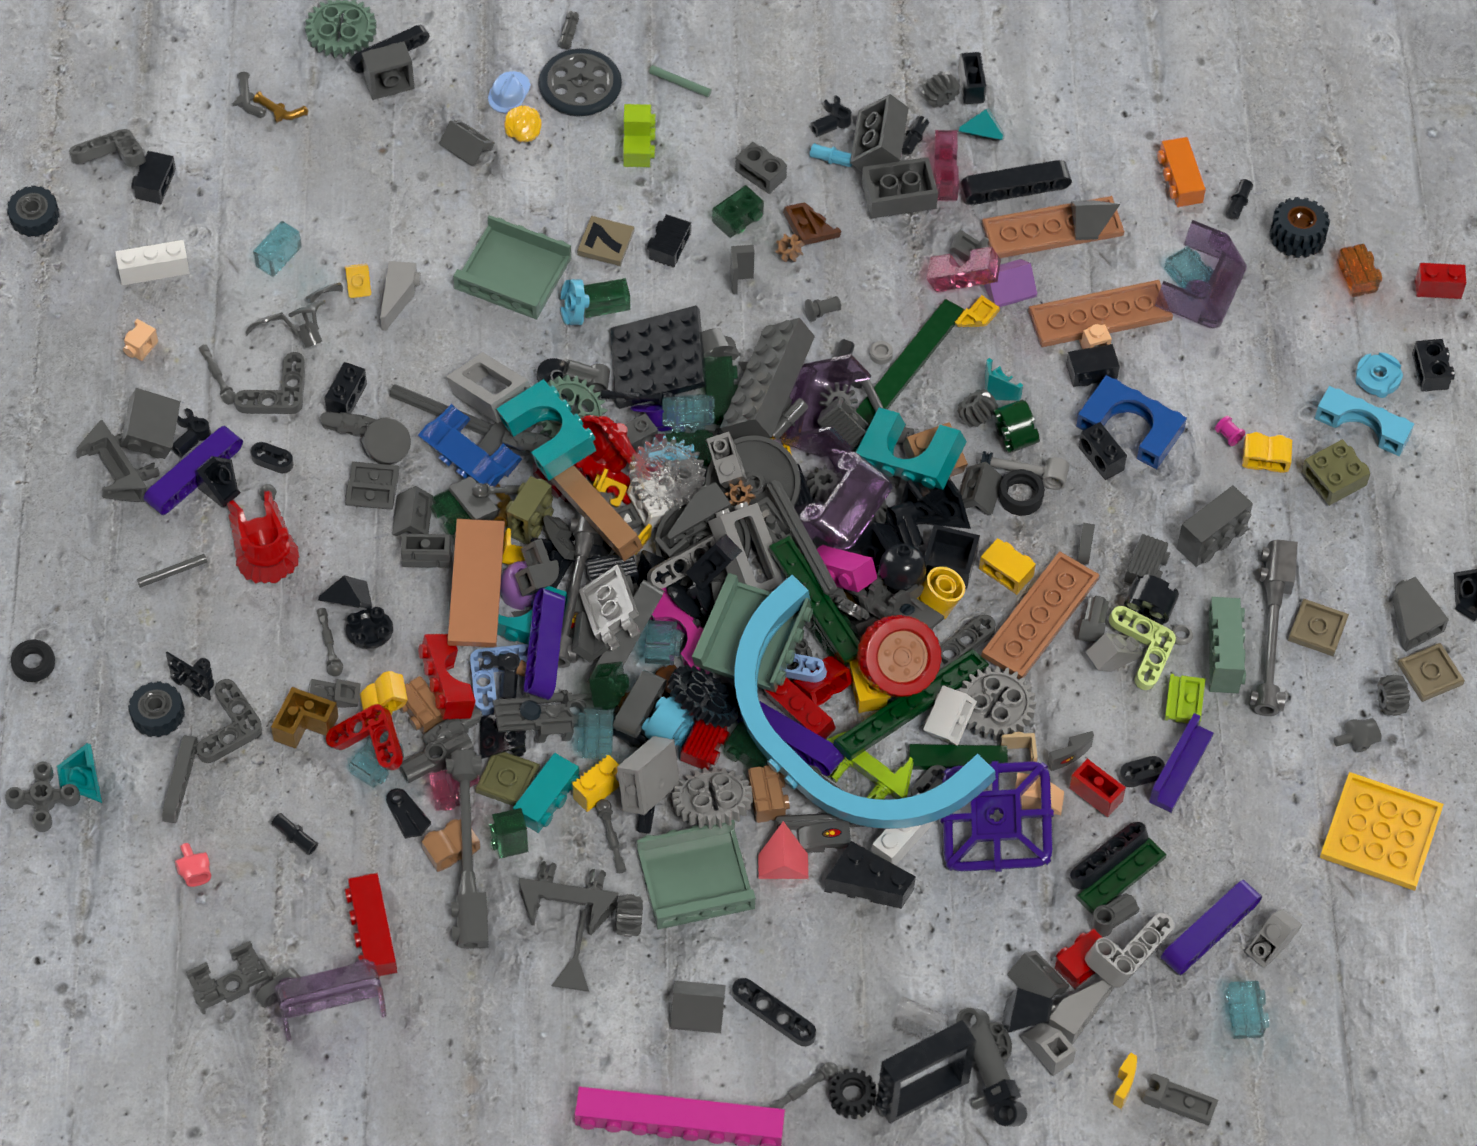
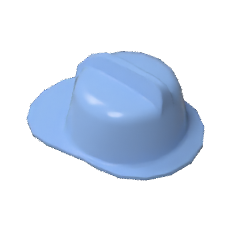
M515 71L501 74L495 80L489 92L488 100L490 106L501 113H508L510 109L520 106L529 92V79L526 75Z

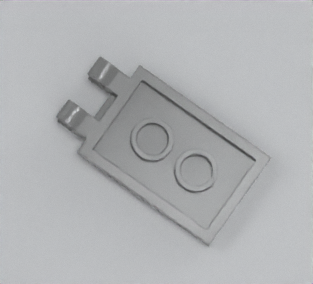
M618 564L579 590L594 636L599 641L603 640L605 644L608 643L611 651L620 646L615 636L620 630H628L632 638L640 633L634 621V618L639 613L624 571Z

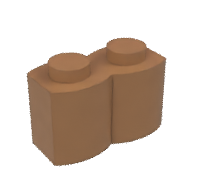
M461 819L450 821L443 830L429 832L421 841L424 853L437 872L445 870L459 860H462ZM471 828L472 854L480 849V840Z

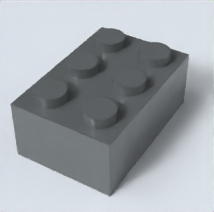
M889 94L860 109L850 163L862 171V167L900 161L909 107Z
M928 157L862 167L861 184L871 219L937 209L938 190Z
M1232 485L1182 523L1176 549L1195 567L1199 566L1202 562H1209L1215 552L1219 549L1224 550L1229 546L1232 539L1236 536L1241 537L1248 530L1253 503Z

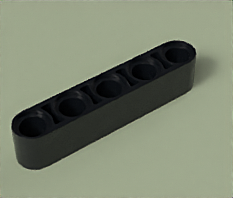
M1055 160L969 175L963 178L960 184L966 203L977 205L1066 189L1071 185L1072 179L1066 162Z

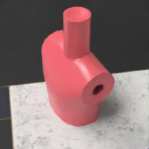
M189 843L182 844L180 849L184 857L175 860L178 874L183 877L186 884L190 887L200 886L210 881L211 872L207 853L194 854Z

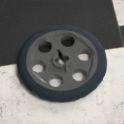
M570 49L557 54L545 64L539 77V89L544 100L555 110L570 116H589L602 112L617 99L622 87L621 73L617 65L606 55L591 49ZM584 62L586 66L577 68L575 63ZM598 70L605 72L603 76H595L593 73ZM565 71L567 75L559 77L556 75V72ZM578 80H583V84H578ZM559 88L567 90L565 94H558L555 91ZM596 88H603L605 92L597 94L594 90ZM577 97H584L587 99L583 103H578L575 101Z

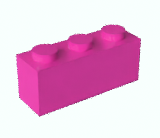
M825 545L817 548L837 587L859 592L877 580L873 558Z

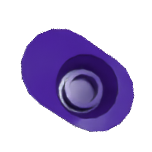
M683 403L674 404L670 407L660 406L659 404H641L630 407V410L646 413L658 431L663 432L675 430L678 427L679 406H682Z

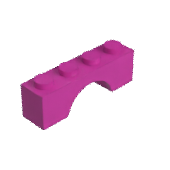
M667 587L661 588L665 592L650 620L657 629L671 627L680 630L688 638L687 644L681 652L683 665H688L692 668L694 665L692 655L702 635L703 628L701 626L696 627L693 623L694 618L676 605L668 594Z

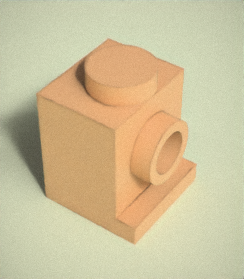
M136 319L134 322L135 328L130 330L125 336L123 351L127 356L135 357L142 361L158 343L155 328Z
M1095 324L1083 330V336L1079 343L1082 349H1086L1096 345H1109L1112 338L1105 324Z

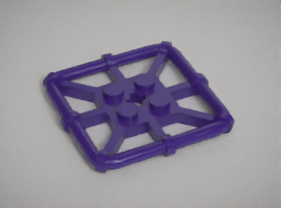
M992 761V764L989 765L995 770L996 780L992 782V791H982L971 801V813H952L940 819V823L943 824V847L946 867L950 871L961 872L981 870L1002 872V869L1036 868L1044 864L1048 865L1051 862L1050 858L1053 851L1052 818L1054 817V810L1051 809V785L1048 766L1044 762L1033 761L1013 763ZM963 766L947 768L943 772L945 775L943 776L942 783L956 774ZM1032 771L1016 789L1000 790V773ZM1040 777L1041 809L1022 810L1021 796ZM995 810H999L1000 814H1003V818H1000L997 822L990 818V815H993ZM1023 818H1042L1043 851L1023 835ZM972 822V836L954 854L953 823ZM1019 840L1037 857L1002 859L1001 841ZM994 841V860L960 862L977 842Z

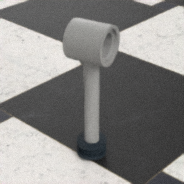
M983 451L979 459L980 463L987 462L992 467L1032 471L1037 475L1043 476L1044 486L1053 490H1060L1065 487L1069 470V463L1058 457L1049 458L1046 461L1045 467L994 458L993 452L986 454V451Z

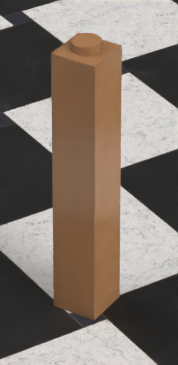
M574 465L550 480L623 561H626L643 548L635 531Z

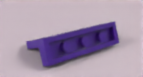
M1195 713L1152 788L1149 803L1172 813L1213 738L1214 732L1199 726L1201 716Z

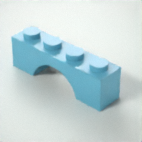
M1331 386L1328 387L1320 401L1315 415L1316 420L1334 428L1346 422L1363 423L1376 433L1379 448L1399 457L1411 437L1415 424L1404 417L1394 415L1384 408L1376 407L1361 398H1356L1341 389H1335Z

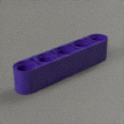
M221 426L146 491L144 501L161 515L169 513L198 487L195 470L211 456L231 459L241 449L243 440L228 427Z
M540 588L533 602L524 691L549 700L554 694L556 687L565 597Z
M759 701L761 709L773 730L808 765L818 767L823 775L830 776L845 759V756L833 746V743ZM740 713L737 722L747 730Z
M1241 880L1163 952L1161 959L1178 975H1182L1259 904L1262 895L1245 880Z

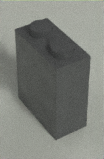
M136 388L129 398L120 446L126 447L131 451L150 454L154 458L165 459L173 447L181 401Z

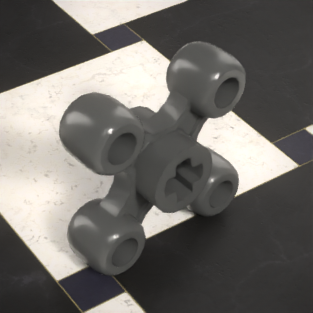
M42 761L34 766L33 774L37 782L32 785L31 789L26 791L19 787H11L6 791L5 800L6 804L12 809H20L27 804L34 806L36 811L32 816L33 827L39 832H46L52 827L53 822L49 811L53 809L55 804L63 803L66 806H75L80 801L81 796L79 789L73 784H67L60 789L51 787L50 781L54 776L53 768L48 762Z

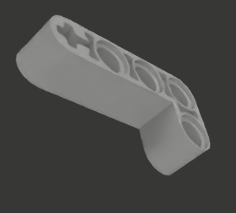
M1165 913L1156 914L1123 950L1111 940L1099 938L1085 955L1087 965L1111 986H1123L1174 929L1173 919Z

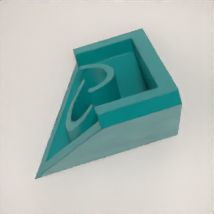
M989 108L959 127L960 132L1003 140L1005 136Z
M988 358L985 367V389L993 395L995 400L1019 401L1022 398L1023 384L1015 385L1009 382L1013 376H1006L1000 366L992 371L993 360Z
M86 743L57 766L60 788L67 784H73L79 789L80 795L102 803L91 744Z

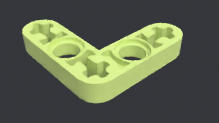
M1118 606L1109 615V623L1114 629L1148 646L1135 674L1134 681L1140 689L1150 690L1158 681L1175 644V634L1169 628L1127 607ZM1119 614L1124 616L1122 622L1118 620ZM1133 620L1134 623L1129 627L1130 621ZM1136 625H1145L1148 633L1142 634L1138 632ZM1164 636L1166 637V643L1160 648L1158 646L1162 640L1161 637ZM1149 655H1158L1161 663L1155 664L1151 662ZM1149 669L1152 672L1150 673L1149 681L1146 682L1144 675Z

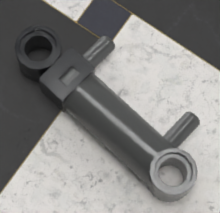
M964 1008L958 1013L956 1022L964 1020L976 1039L974 1059L986 1086L983 1089L985 1095L972 1100V1107L977 1110L989 1104V1107H995L993 1115L998 1124L1008 1127L1021 1126L1027 1118V1110L1024 1104L1014 1101L1020 1098L1021 1094L1015 1080H1011L989 1027V1015L983 1009ZM975 1015L976 1024L972 1027L970 1020ZM1010 1107L1013 1110V1117L1011 1120H1009L1007 1116V1112Z

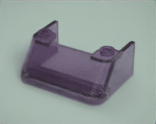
M1192 220L1184 246L1217 258L1219 261L1208 283L1194 279L1189 281L1186 288L1183 289L1163 281L1155 306L1208 328H1218L1222 325L1245 275L1247 265L1228 234Z
M852 354L803 364L789 397L792 400L791 405L798 398H801L809 407L794 422L795 426L792 425L779 440L785 445L819 457L851 451L852 447L832 426L820 428L818 418L821 410L827 407L826 405H818V401H826V398L820 396V392L828 395L829 391L826 389V386L829 385L832 390H835L834 384L838 382L840 390L844 384L848 385L846 391L848 393L851 383L871 379V374Z
M827 448L825 451L837 473L842 472L843 478L824 505H808L799 518L815 546L825 545L846 550L855 544L891 492L893 485L887 475L858 453Z
M367 959L359 960L352 965L295 979L284 978L275 987L287 1041L292 1040L288 1023L289 1018L377 997L381 1017H387L383 988L376 965Z

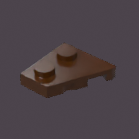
M803 202L784 207L783 214L791 229L799 237L798 241H802L805 245L840 238L841 230L838 227L834 229L828 225L826 218L820 213H816L807 203Z

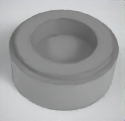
M877 341L870 347V358L874 363L883 365L891 361L893 348L889 343Z

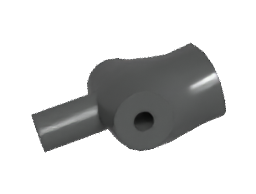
M1373 718L1366 720L1352 719L1344 725L1347 734L1334 737L1333 739L1336 747L1351 743L1357 752H1363L1372 744L1381 742L1382 735Z

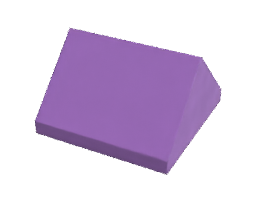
M1019 259L978 271L991 302L999 307L1037 297L1032 266L1027 261Z

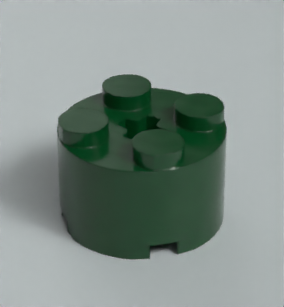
M1024 399L993 410L997 421L995 427L998 435H1003L1005 438L1003 444L1007 453L1015 452L1040 442L1038 429L1034 428L1033 421L1035 420Z

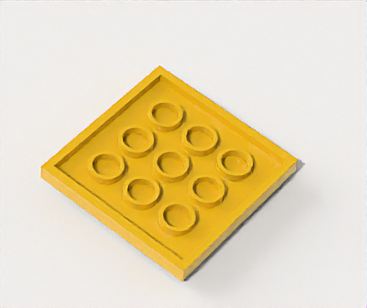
M1349 772L1320 858L1415 891L1444 804Z

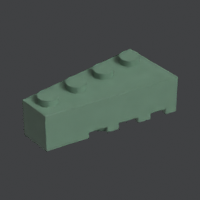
M1211 597L1209 606L1210 692L1239 694L1241 685H1245V649L1243 647L1245 628H1242L1245 608H1241L1240 598Z

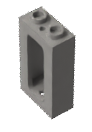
M483 352L446 376L453 395L497 423L501 422L496 408L531 387L526 378ZM487 375H491L508 387L498 394H492L476 384V382Z
M747 502L734 506L735 511L730 512L729 508L715 513L717 518L708 521L715 541L717 542L727 534L742 550L726 567L727 573L737 575L741 583L766 591L780 586L787 578L769 551V546L773 542L758 503L748 505ZM745 518L768 581L757 583L734 525L735 521Z

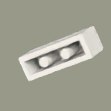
M184 240L115 251L122 286L190 274Z
M935 821L908 828L885 829L872 844V852L897 865Z

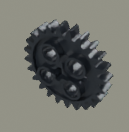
M685 665L684 668L679 666L668 680V689L672 690L670 695L676 697L674 700L676 703L682 704L681 709L689 711V716L695 715L697 721L702 719L707 726L711 723L714 728L718 725L724 728L725 726L730 727L740 716L741 712L737 703V697L733 696L735 692L728 690V684H722L720 682L721 678L715 679L712 672L707 674L702 668L698 671L694 665L692 668Z

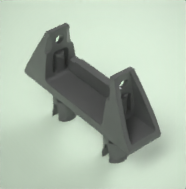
M100 420L77 447V459L87 454L89 456L100 455V459L115 480L112 485L102 487L103 498L145 502L144 495L147 487L143 481L159 477L158 467L155 468V463L153 462L140 469L134 468L121 449L123 446H120L123 433L114 436L104 421Z
M546 861L541 862L538 880L519 878L520 894L531 925L534 926L542 898L593 906L592 912H590L589 934H593L617 908L618 893L602 890L606 872L603 870L600 871L597 880H595V869L590 870L587 888L553 883L557 865L553 862L547 873Z

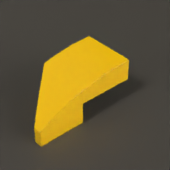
M981 295L970 309L966 308L955 321V325L957 327L987 326L1000 312V307Z
M1131 1052L1120 1067L1117 1076L1123 1080V1083L1115 1093L1113 1105L1120 1109L1123 1108L1130 1094L1137 1067V1056Z

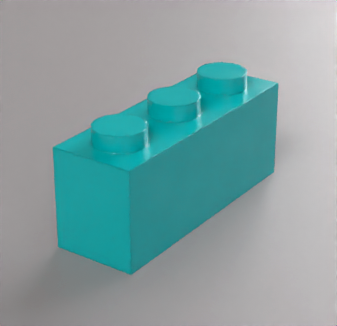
M554 752L513 807L514 820L538 834L543 827H548L553 819V813L557 808L561 809L568 793L570 790H573V782H576V779H580L579 766Z

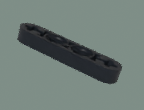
M423 25L413 26L355 53L350 59V65L355 72L363 73V52L403 41L409 52L425 44L429 40L430 34Z
M1141 822L1130 823L1074 867L1070 872L1073 886L1077 889L1089 888L1142 846L1149 837L1146 826ZM1124 846V847H1123L1122 849H1120V850H1117V851H1114V850H1113V849L1116 848V847ZM1102 860H1105V861H1106V862L1103 863V864L1095 865V864H1096L1097 862H1099V861H1102Z
M740 978L734 982L732 996L736 1002L797 1045L807 1047L814 1043L816 1028L812 1022L750 979ZM739 988H748V994L745 992L742 995L739 994ZM760 1000H767L770 1002L771 1007L768 1010H760L757 1007V1003ZM781 1014H787L791 1017V1022L786 1025L780 1024L777 1021V1017ZM809 1030V1036L800 1037V1031L805 1032Z

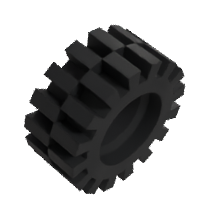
M848 1068L844 1069V1074L841 1072L837 1073L836 1078H833L830 1085L829 1100L831 1101V1107L833 1109L836 1108L838 1115L844 1113V1118L847 1119L849 1115H853V1119H857L859 1114L861 1118L864 1117L866 1111L869 1113L875 1104L876 1084L872 1082L870 1075L865 1076V1071L862 1070L861 1073H857L858 1068H853V1072H849ZM848 1086H856L861 1089L863 1096L858 1101H848L843 1096V1091Z

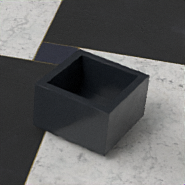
M934 524L924 557L927 564L926 576L935 567H947L960 575L964 581L965 589H967L978 552L980 535Z

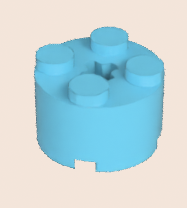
M661 697L656 703V711L652 717H648L645 720L642 730L645 731V737L648 739L653 736L673 739L675 746L679 745L681 747L686 742L695 724L693 718L696 716H689L687 709H681L682 704L676 703L674 701L675 697Z

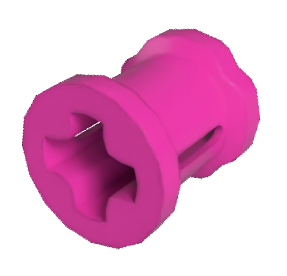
M1230 416L1222 418L1214 429L1228 440L1230 446L1238 444L1246 433L1244 429H1239L1232 422Z

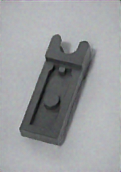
M1151 1074L1149 1086L1157 1091L1146 1090L1142 1099L1143 1103L1157 1109H1166L1207 1126L1210 1125L1218 1099L1170 1082L1168 1078Z

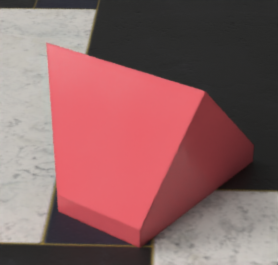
M783 821L758 854V878L808 879V854Z

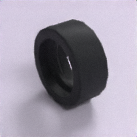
M1019 469L1007 473L1001 481L999 490L1001 505L1006 511L1018 516L1030 515L1036 512L1041 507L1045 488L1043 481L1037 474L1029 470ZM1015 484H1025L1033 488L1036 494L1029 501H1018L1010 497L1008 489Z

